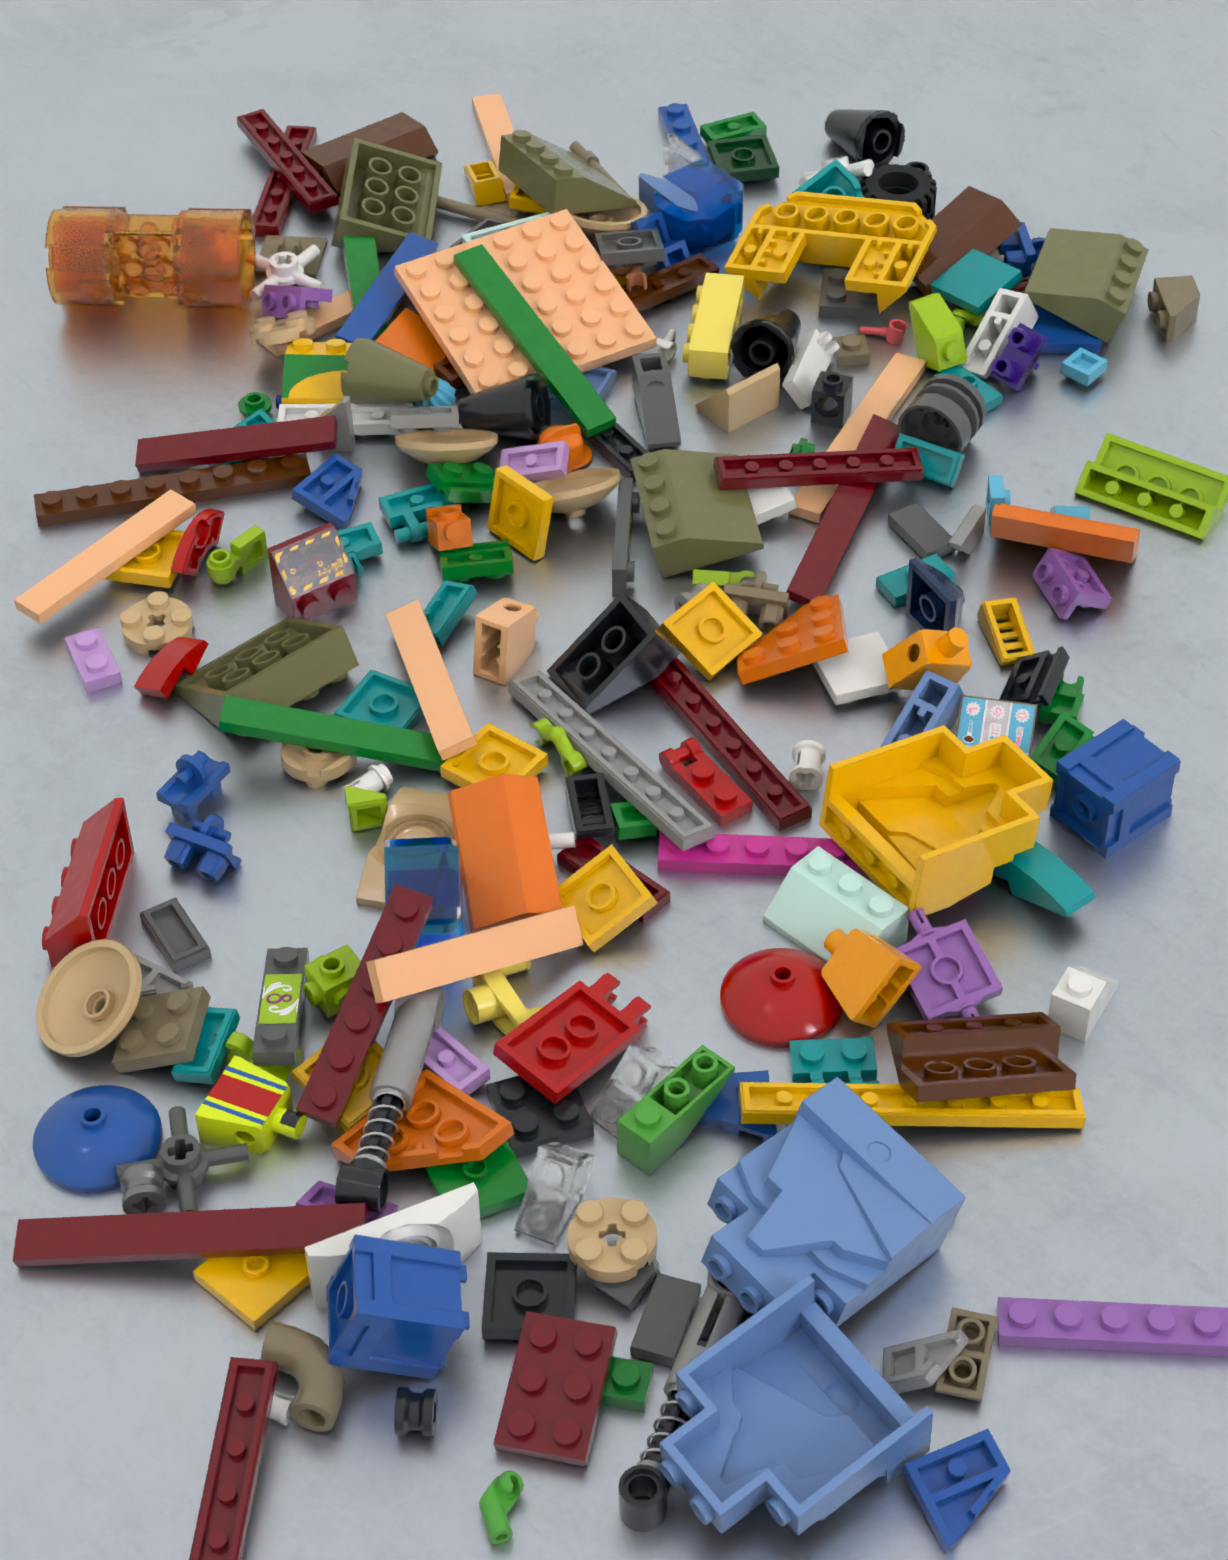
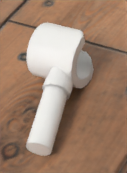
M669 329L665 338L658 337L656 345L659 347L656 353L665 352L667 361H671L674 358L677 350V344L672 342L676 334L674 329Z

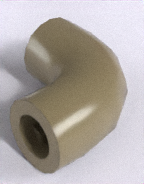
M273 1321L267 1330L263 1342L261 1360L277 1361L278 1371L292 1375L297 1381L298 1390L290 1409L291 1418L306 1429L318 1432L329 1431L333 1428L342 1405L345 1379L341 1367L328 1363V1345L320 1337L298 1327Z

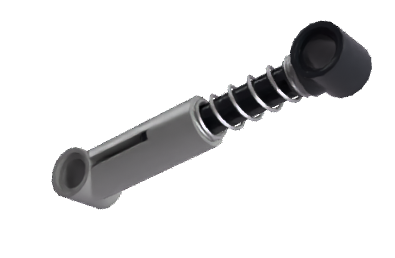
M435 987L395 1000L394 1020L369 1097L372 1102V1108L368 1111V1121L363 1127L364 1135L359 1139L358 1145L360 1149L355 1152L354 1159L350 1163H343L339 1169L335 1186V1204L366 1203L370 1212H383L388 1197L390 1181L389 1170L385 1164V1161L390 1159L388 1148L394 1146L395 1143L392 1135L396 1134L399 1130L396 1124L397 1120L402 1119V1112L407 1111L411 1107L434 1029L438 1030L442 1023L445 1008V991L443 988Z
M709 1271L706 1289L663 1388L668 1401L660 1407L662 1417L654 1421L655 1433L648 1436V1449L641 1452L640 1461L636 1466L626 1470L619 1480L620 1517L623 1523L634 1531H652L659 1527L666 1518L667 1494L671 1484L659 1468V1463H661L659 1442L691 1419L681 1409L675 1398L677 1393L675 1373L737 1328L742 1317L748 1313L739 1302V1299L730 1290L724 1289L727 1287L721 1281L713 1278ZM643 1495L649 1496L651 1499L647 1501H637L634 1498Z

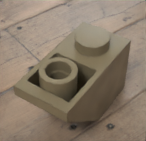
M1192 275L1154 278L1153 291L1148 293V308L1154 312L1156 329L1161 330L1166 343L1173 342L1196 321L1200 292Z

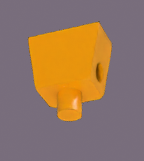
M954 627L949 631L918 630L883 653L882 659L888 688L915 690L926 670L958 683L971 668V658L968 649L969 640L965 631L958 627Z
M858 928L851 930L848 935L841 929L834 930L824 941V947L832 956L822 968L821 975L852 1021L876 1029L921 970L922 966L880 937Z

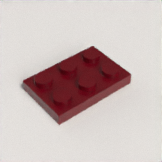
M526 1311L493 1443L496 1450L587 1467L618 1335L616 1327Z

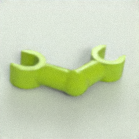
M542 718L530 724V727L535 728L539 733L540 739L535 741L538 745L542 746L550 741L554 743L561 756L563 770L568 777L581 772V769L587 767L584 757L579 751L574 750L567 737L566 730L562 726H552L547 718Z

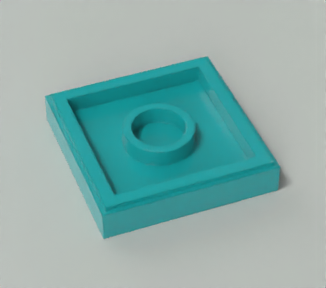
M973 248L931 283L930 287L932 293H940L943 299L980 316L990 307L999 288L1011 290L1022 280V272Z
M372 669L333 714L335 716L413 730L424 716L411 683Z

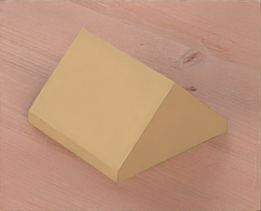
M776 363L701 401L695 406L701 414L727 433H730L779 407L780 368Z

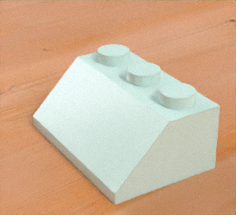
M818 846L791 867L764 913L763 921L807 953L827 963L832 954L824 947V941L832 931L837 929L843 930L848 935L851 930L858 928L880 937L895 948L901 946L907 941L909 922L907 915L910 908Z

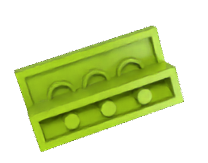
M1106 433L1095 462L1086 461L1074 493L1204 540L1223 514L1227 505L1228 475Z

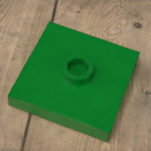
M505 1141L484 1160L422 1167L436 1196L474 1182L478 1189L480 1219L534 1198V1189L508 1141Z

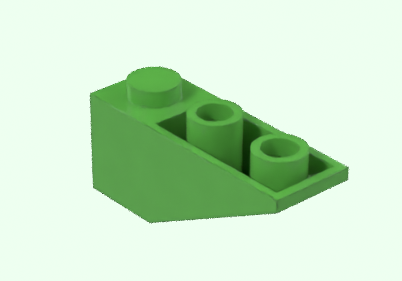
M701 1045L617 1120V1153L648 1175H651L681 1147L734 1073L735 1066L704 1045Z

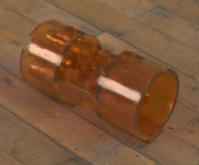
M63 206L61 209H53L48 220L45 238V248H49L48 261L50 266L46 267V277L52 300L55 304L123 306L127 297L140 299L146 297L178 298L179 305L182 307L249 308L252 302L249 292L255 286L256 230L252 210L188 208V210H181L178 215L127 214L126 207Z

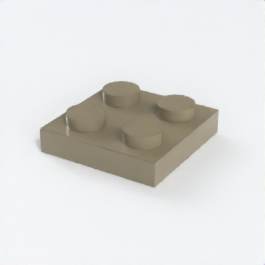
M204 986L139 998L137 1008L131 1020L120 1034L112 1060V1065L119 1074L193 1061L211 998Z

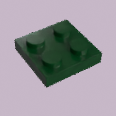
M766 134L708 141V154L720 184L733 185L739 182L765 181L770 178L779 177V165Z

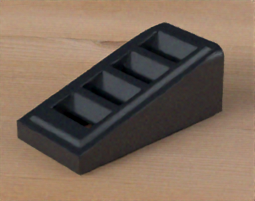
M603 773L565 777V796L576 840L615 835V827ZM592 816H602V817L584 818V817H592Z

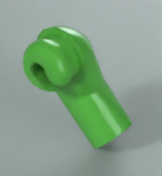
M511 1470L504 1471L500 1476L496 1477L479 1501L482 1518L490 1543L492 1544L505 1543L513 1536L507 1514L519 1499L524 1482L518 1473Z

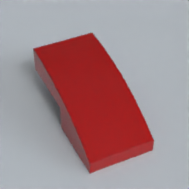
M178 636L152 658L139 676L134 688L142 695L168 699L181 673L194 674L208 643L205 640Z

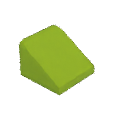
M344 786L346 810L351 832L383 826L387 811L386 794Z

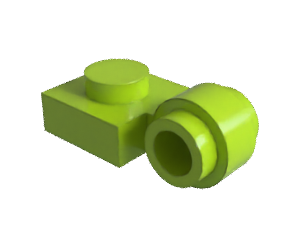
M254 525L230 542L231 553L225 549H217L211 552L206 561L209 577L217 584H227L233 580L236 572L245 575L268 558L265 530Z

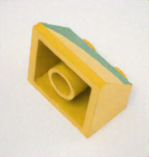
M300 338L289 342L284 354L282 404L339 403L341 398L344 397L341 391V372L347 373L349 362L344 361V357L351 343H346L342 339L313 342L307 338Z

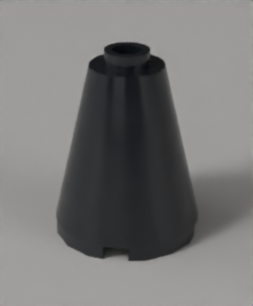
M837 109L832 111L825 121V133L832 141L857 162L871 159L874 163V168L890 165L888 163L893 157L898 158L905 141L903 123L899 122L898 116L895 113L887 110Z
M779 309L746 322L739 327L731 340L730 350L732 348L734 366L744 377L748 378L776 363L780 368V379L788 373L790 366L794 362L801 330V322L798 315L789 309Z
M538 373L529 374L462 397L459 404L456 405L459 412V425L461 424L463 429L487 430L497 433L498 436L538 441L544 426H550L549 393L547 387L541 388L538 380H544L542 375Z

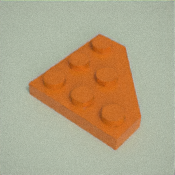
M839 594L833 596L821 595L812 599L810 603L803 605L737 656V672L742 685L849 652L843 605Z
M425 1069L420 1074L411 1107L407 1111L402 1112V1119L397 1120L396 1124L399 1130L396 1134L392 1135L395 1143L394 1146L388 1148L390 1159L385 1161V1164L389 1171L484 1160L514 1135L513 1127L506 1118ZM367 1116L331 1144L335 1157L344 1163H350L354 1159L355 1152L360 1149L358 1143L359 1139L364 1135L363 1127L368 1121Z

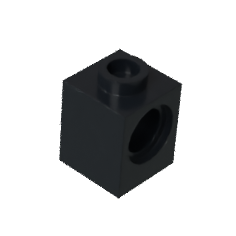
M820 372L812 389L810 423L843 428L852 409L853 377L836 372Z

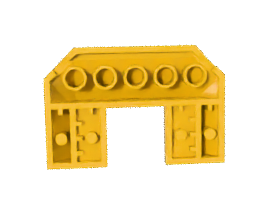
M796 191L787 195V201L773 207L769 203L757 207L724 268L727 274L744 276V288L760 300L769 282H787L797 262L849 267L850 270L844 279L846 290L877 294L880 314L907 292L937 232V227L931 219L927 220L923 216L922 209L917 203Z

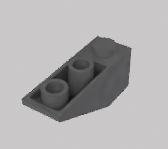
M665 352L632 355V386L648 449L680 446L681 437L672 379Z

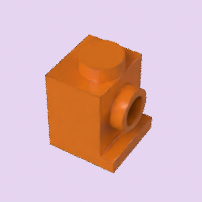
M460 504L425 509L429 544L438 551L473 546L471 518L462 513Z

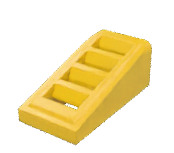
M492 160L464 166V172L477 206L505 201L503 179Z
M1016 597L981 602L977 617L1000 666L1015 664L1017 658L1035 654ZM998 620H1007V622L1003 623L996 622ZM1000 630H1012V632L1000 633ZM1010 639H1016V640H1017V642L1005 643V644L1003 643V640H1010ZM1007 650H1022V652L1007 654Z

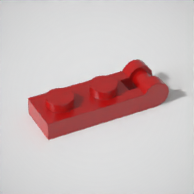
M694 737L681 742L680 747L675 750L669 748L659 753V761L662 768L720 827L752 812L753 800L702 751L699 742ZM688 761L690 765L685 767L682 763Z

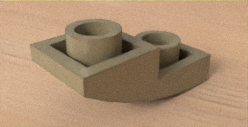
M952 1307L947 1332L961 1329L968 1337V1343L937 1379L935 1392L982 1401L997 1316Z

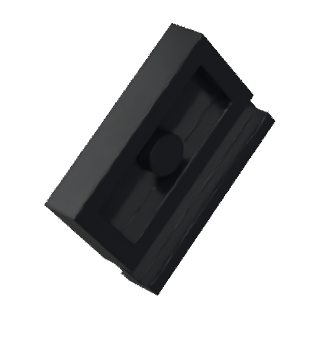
M1058 647L1054 654L1047 650L1017 658L999 700L1029 704L1042 703L1044 707L1050 706L1070 659L1064 647Z

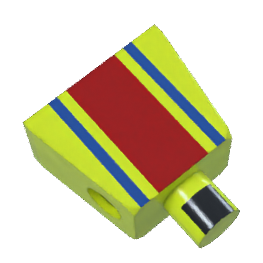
M236 1055L232 1058L195 1113L200 1141L224 1147L247 1143L249 1152L260 1154L268 1151L278 1134L297 1140L302 1135L306 1126V1116L293 1111L291 1090L287 1082Z

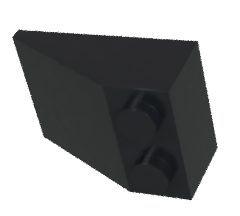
M621 592L554 662L547 672L565 694L584 711L591 714L656 679L681 651L644 607Z

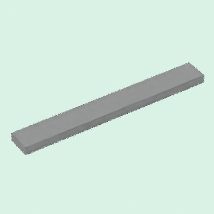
M541 671L509 681L508 692L538 720L547 718L552 726H562L566 730L567 737L574 750L582 754L585 762L595 772L603 773L607 783L682 851L715 838L714 825Z

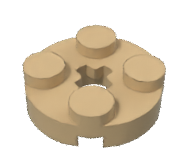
M298 310L288 313V318L275 321L274 316L255 320L256 325L249 331L252 345L257 346L259 340H263L264 346L291 342L300 339L299 332L304 330L308 331V336L316 332L313 317L307 316L306 310Z
M162 591L149 594L147 599L133 604L119 616L124 643L132 651L139 654L149 655V650H161L178 636L192 638L193 635L192 628L194 624L191 609L184 602L170 598L167 593Z
M282 743L280 749L283 769L293 778L305 781L306 785L311 788L325 786L328 781L345 774L357 762L356 756L325 750L321 753H312L311 750L314 748Z
M603 1198L596 1201L586 1200L577 1207L576 1215L568 1226V1253L574 1265L576 1266L577 1263L579 1267L586 1270V1276L593 1280L605 1283L624 1282L637 1276L638 1269L644 1267L647 1262L649 1266L654 1260L657 1252L656 1224L648 1214L647 1206L640 1200H627L623 1198ZM608 1234H617L623 1237L617 1239L615 1246L607 1245V1240L603 1239Z

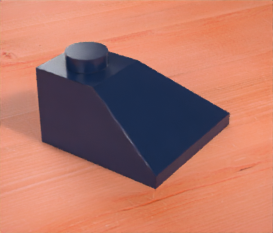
M916 557L910 559L905 615L920 630L949 631L954 627L959 628L965 601L964 593L960 586L954 584L943 572Z

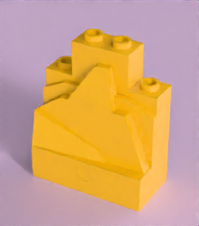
M943 725L829 764L819 826L879 888L910 908L909 913L913 910L916 912L917 908H923L925 915H929L948 908L989 885L995 867L1013 861L1015 854L1034 848L1041 819L1037 813L1047 810L1053 779L1006 735L967 747Z

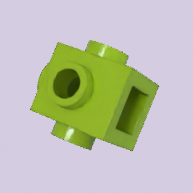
M348 944L326 955H321L304 965L307 982L303 984L304 993L312 1006L319 1005L328 1018L339 1012L361 962Z

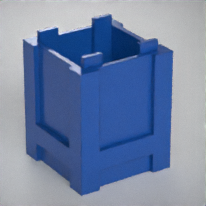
M1125 719L1120 720L1062 757L1056 764L1055 772L1058 774L1055 801L1050 807L1049 816L1059 824H1065L1092 845L1094 851L1104 859H1107L1171 816L1173 807L1171 795L1175 774L1179 772L1181 763L1177 756L1168 750L1166 752L1162 751L1144 737L1145 733L1131 725Z
M355 1234L336 1274L331 1277L326 1286L329 1329L328 1363L335 1366L434 1380L440 1367H446V1354L455 1340L460 1338L464 1330L470 1329L469 1312L462 1311L460 1283L467 1282L466 1265H461L460 1251Z

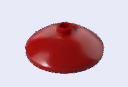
M790 948L764 949L743 957L728 970L720 989V1005L729 1025L744 1038L773 1048H789V1041L822 1038L837 1024L843 1008L821 975L822 968L826 963L810 953Z

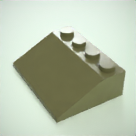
M515 130L513 134L501 135L498 170L550 214L565 209L570 214L636 207V200L580 156L525 130Z
M354 138L345 165L331 246L343 249V236L374 237L377 253L396 251L409 232L431 240L442 163Z
M1050 228L1023 293L1028 294L1034 304L1108 343L1127 314L1149 249L1143 247L1138 240L1127 238L1121 234Z
M661 449L630 459L652 549L662 579L764 549L748 490H720L713 467L714 458L738 455Z
M287 617L195 670L193 675H187L178 680L173 690L214 725L219 727L225 695L290 707L298 701H306L319 694L318 689L326 684H333L344 680L348 676V671L357 667L359 663L343 626Z

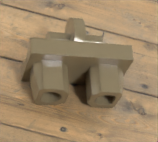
M759 571L755 581L743 579L742 586L725 583L723 592L746 616L747 614L760 615L758 621L759 628L771 631L783 619L789 617V593L778 591L779 585L766 583V572Z

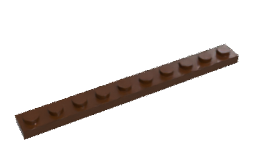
M699 253L647 275L646 290L641 285L632 286L631 291L627 290L626 284L621 287L638 312H641L693 290L698 285H703L706 273L719 274V267L702 253ZM448 358L433 364L436 377L448 382L454 389L465 386Z

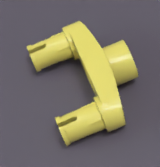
M531 960L472 977L474 987L463 991L462 1002L466 1016L473 1025L492 1021L503 1034L507 1035L544 1007L532 1009L524 1007L506 979L508 975L530 970Z

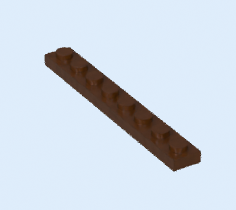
M306 453L262 460L255 459L249 462L230 465L223 464L197 470H185L171 474L151 475L132 480H118L112 483L93 486L86 485L67 490L48 491L34 494L38 527L137 512L170 489L195 503L292 488L308 477L311 472Z

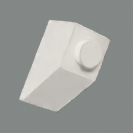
M1068 966L1051 994L1048 1017L1061 1026V1033L1086 1042L1117 989L1119 981L1082 966Z

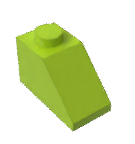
M935 292L910 301L909 308L917 357L926 360V367L943 371L967 362L963 330L940 293Z

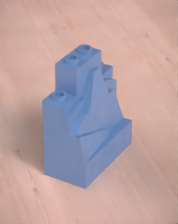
M836 1077L801 1102L793 1123L740 1158L736 1166L717 1178L707 1205L713 1210L717 1218L727 1223V1225L711 1236L701 1262L707 1267L711 1276L721 1281L739 1299L743 1308L753 1314L757 1313L809 1274L815 1280V1302L838 1327L940 1249L966 1196L843 1081Z
M808 1274L675 1373L677 1385L675 1398L681 1409L691 1419L659 1442L661 1453L659 1468L674 1488L681 1485L691 1497L689 1504L699 1520L705 1525L712 1522L721 1534L765 1500H768L765 1504L775 1521L782 1527L788 1524L799 1536L818 1520L822 1521L876 1478L880 1477L887 1485L902 1473L905 1463L928 1453L931 1443L933 1411L927 1405L916 1414L817 1305L815 1302V1280Z

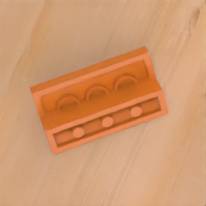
M1003 503L994 505L991 519V537L1128 563L1134 561L1138 552L1140 529Z
M500 774L450 791L448 800L471 933L562 908L538 777Z

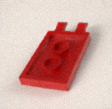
M610 973L602 975L590 987L579 980L497 1041L494 1045L493 1055L556 1104L639 1039L641 1029L648 1022V1019L643 1015L651 1009V1005L638 996L621 1011L612 1006L611 1004L617 999V995L612 991L620 985V981Z

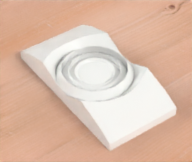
M474 1182L304 1247L312 1298L316 1308H328L326 1286L331 1277L336 1274L355 1234L460 1251L461 1262L467 1259L482 1244L478 1189Z

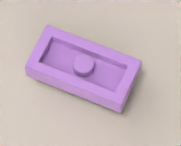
M565 441L502 449L499 467L507 465L531 482L566 477L570 448Z
M99 627L64 637L66 649L86 693L122 683L119 668Z
M441 1026L438 1030L434 1029L422 1071L425 1069L431 1071L467 1095L491 1079L488 1066Z

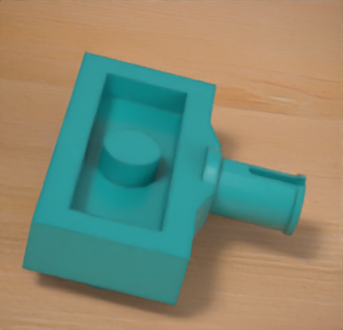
M371 522L337 531L352 567L358 576L364 570L359 560L383 554L382 542Z

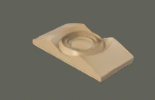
M401 787L387 807L383 828L378 841L368 852L356 896L357 904L384 909L394 885L397 884L434 897L435 904L429 917L434 916L457 857L448 794Z

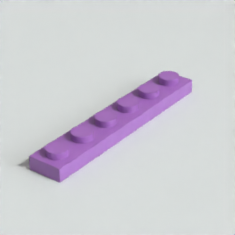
M998 1297V1346L1228 1357V1308Z

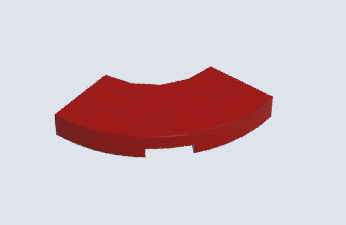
M205 509L194 517L179 542L171 571L196 577L206 552L212 546L218 545L225 515L224 511Z

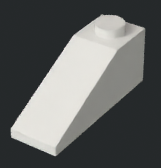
M999 288L966 349L967 362L960 364L962 367L980 378L987 379L992 372L991 366L996 357H1000L1006 348L1008 336L1012 329L1018 327L1019 323L1032 329L1039 317L1028 294Z

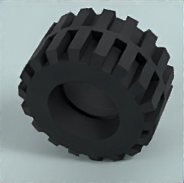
M899 164L883 165L879 168H873L871 176L862 177V180H860L859 184L864 198L917 203L927 220L935 217L936 181L932 179L929 173L923 172L924 170Z

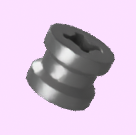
M143 1163L133 1165L122 1172L120 1186L124 1192L122 1207L126 1214L161 1213L167 1205L166 1195L162 1190L164 1178L163 1172L158 1166Z

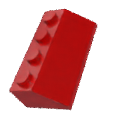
M124 798L113 799L84 821L78 838H73L70 850L71 861L69 867L63 868L61 875L62 889L60 895L55 896L52 902L50 926H45L42 933V948L48 951L51 967H56L66 955L85 943L109 939L135 853Z

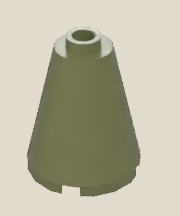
M357 338L351 343L345 354L344 361L349 362L347 373L341 372V391L343 396H350V400L354 404L427 402L438 390L439 381L432 368L370 338Z

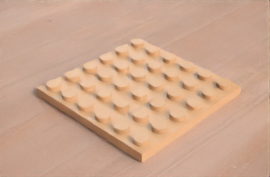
M567 209L394 266V275L471 394L537 373L454 264L455 254L480 244L486 248L582 373L656 347L657 337L604 261L601 260V257ZM538 380L540 387L547 386L543 380Z

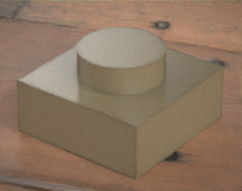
M849 334L832 338V341L836 340L840 346L834 352L837 367L869 365L870 352L865 335Z

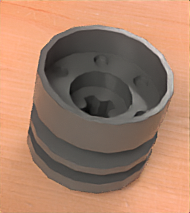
M939 374L928 380L900 415L897 425L898 434L901 433L961 453L985 422L987 413L985 401L977 388L966 379L953 374Z

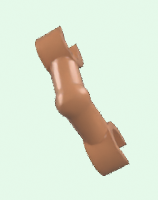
M638 263L626 264L625 267L620 269L608 268L614 277L617 275L626 276L628 291H631V287L635 285H641L644 290L647 289V275L642 272V266Z

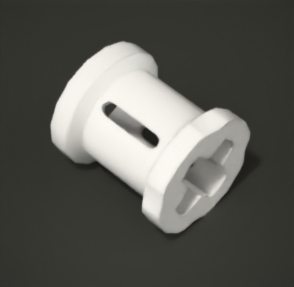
M799 741L792 749L794 766L790 769L789 782L799 790L812 791L822 785L823 772L820 769L821 764L826 758V750L817 741Z

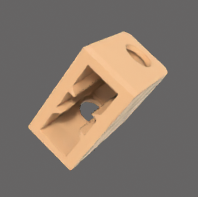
M501 598L475 616L473 675L504 686L511 680L534 649L535 623L539 620V612L533 605L524 604L510 598Z

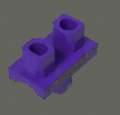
M1019 323L1018 327L1013 328L1010 332L1008 344L1002 355L994 360L990 376L1020 391L1032 368L1038 369L1040 364L1036 361L1049 339Z

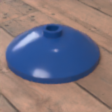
M115 1085L86 1087L62 1097L43 1114L33 1135L34 1157L43 1175L50 1182L65 1190L86 1194L112 1191L121 1188L120 1182H118L116 1165L157 1158L163 1141L162 1123L155 1106L145 1096L132 1089Z

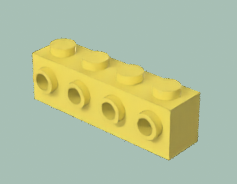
M706 273L704 284L698 285L696 304H693L692 323L688 325L687 343H684L682 360L683 363H688V376L700 377L702 379L727 380L733 355L732 348L730 350V343L735 332L738 330L744 303V276Z

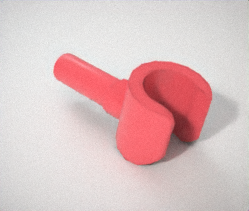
M893 319L889 322L888 328L860 326V334L885 337L888 343L897 345L902 341L907 324L903 320Z

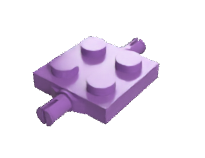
M917 908L916 912L915 910L911 911L907 917L917 935L910 942L896 947V949L922 966L907 989L923 1019H945L950 1016L959 1015L961 1017L980 1016L976 1008L981 1003L1000 996L1003 987L966 919L946 927L932 928L923 908Z

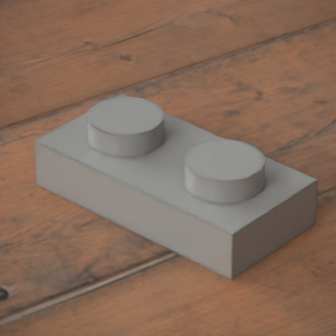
M458 406L390 407L391 429H398L400 433H415L418 431V428H431L433 432L439 433L449 432L452 430V427H459Z

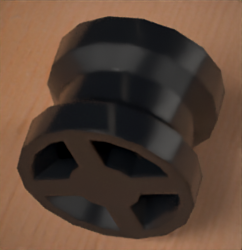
M408 1387L398 1388L394 1411V1430L396 1435H406L410 1431H420L423 1436L434 1437L438 1412L437 1389L427 1388L422 1393H415Z

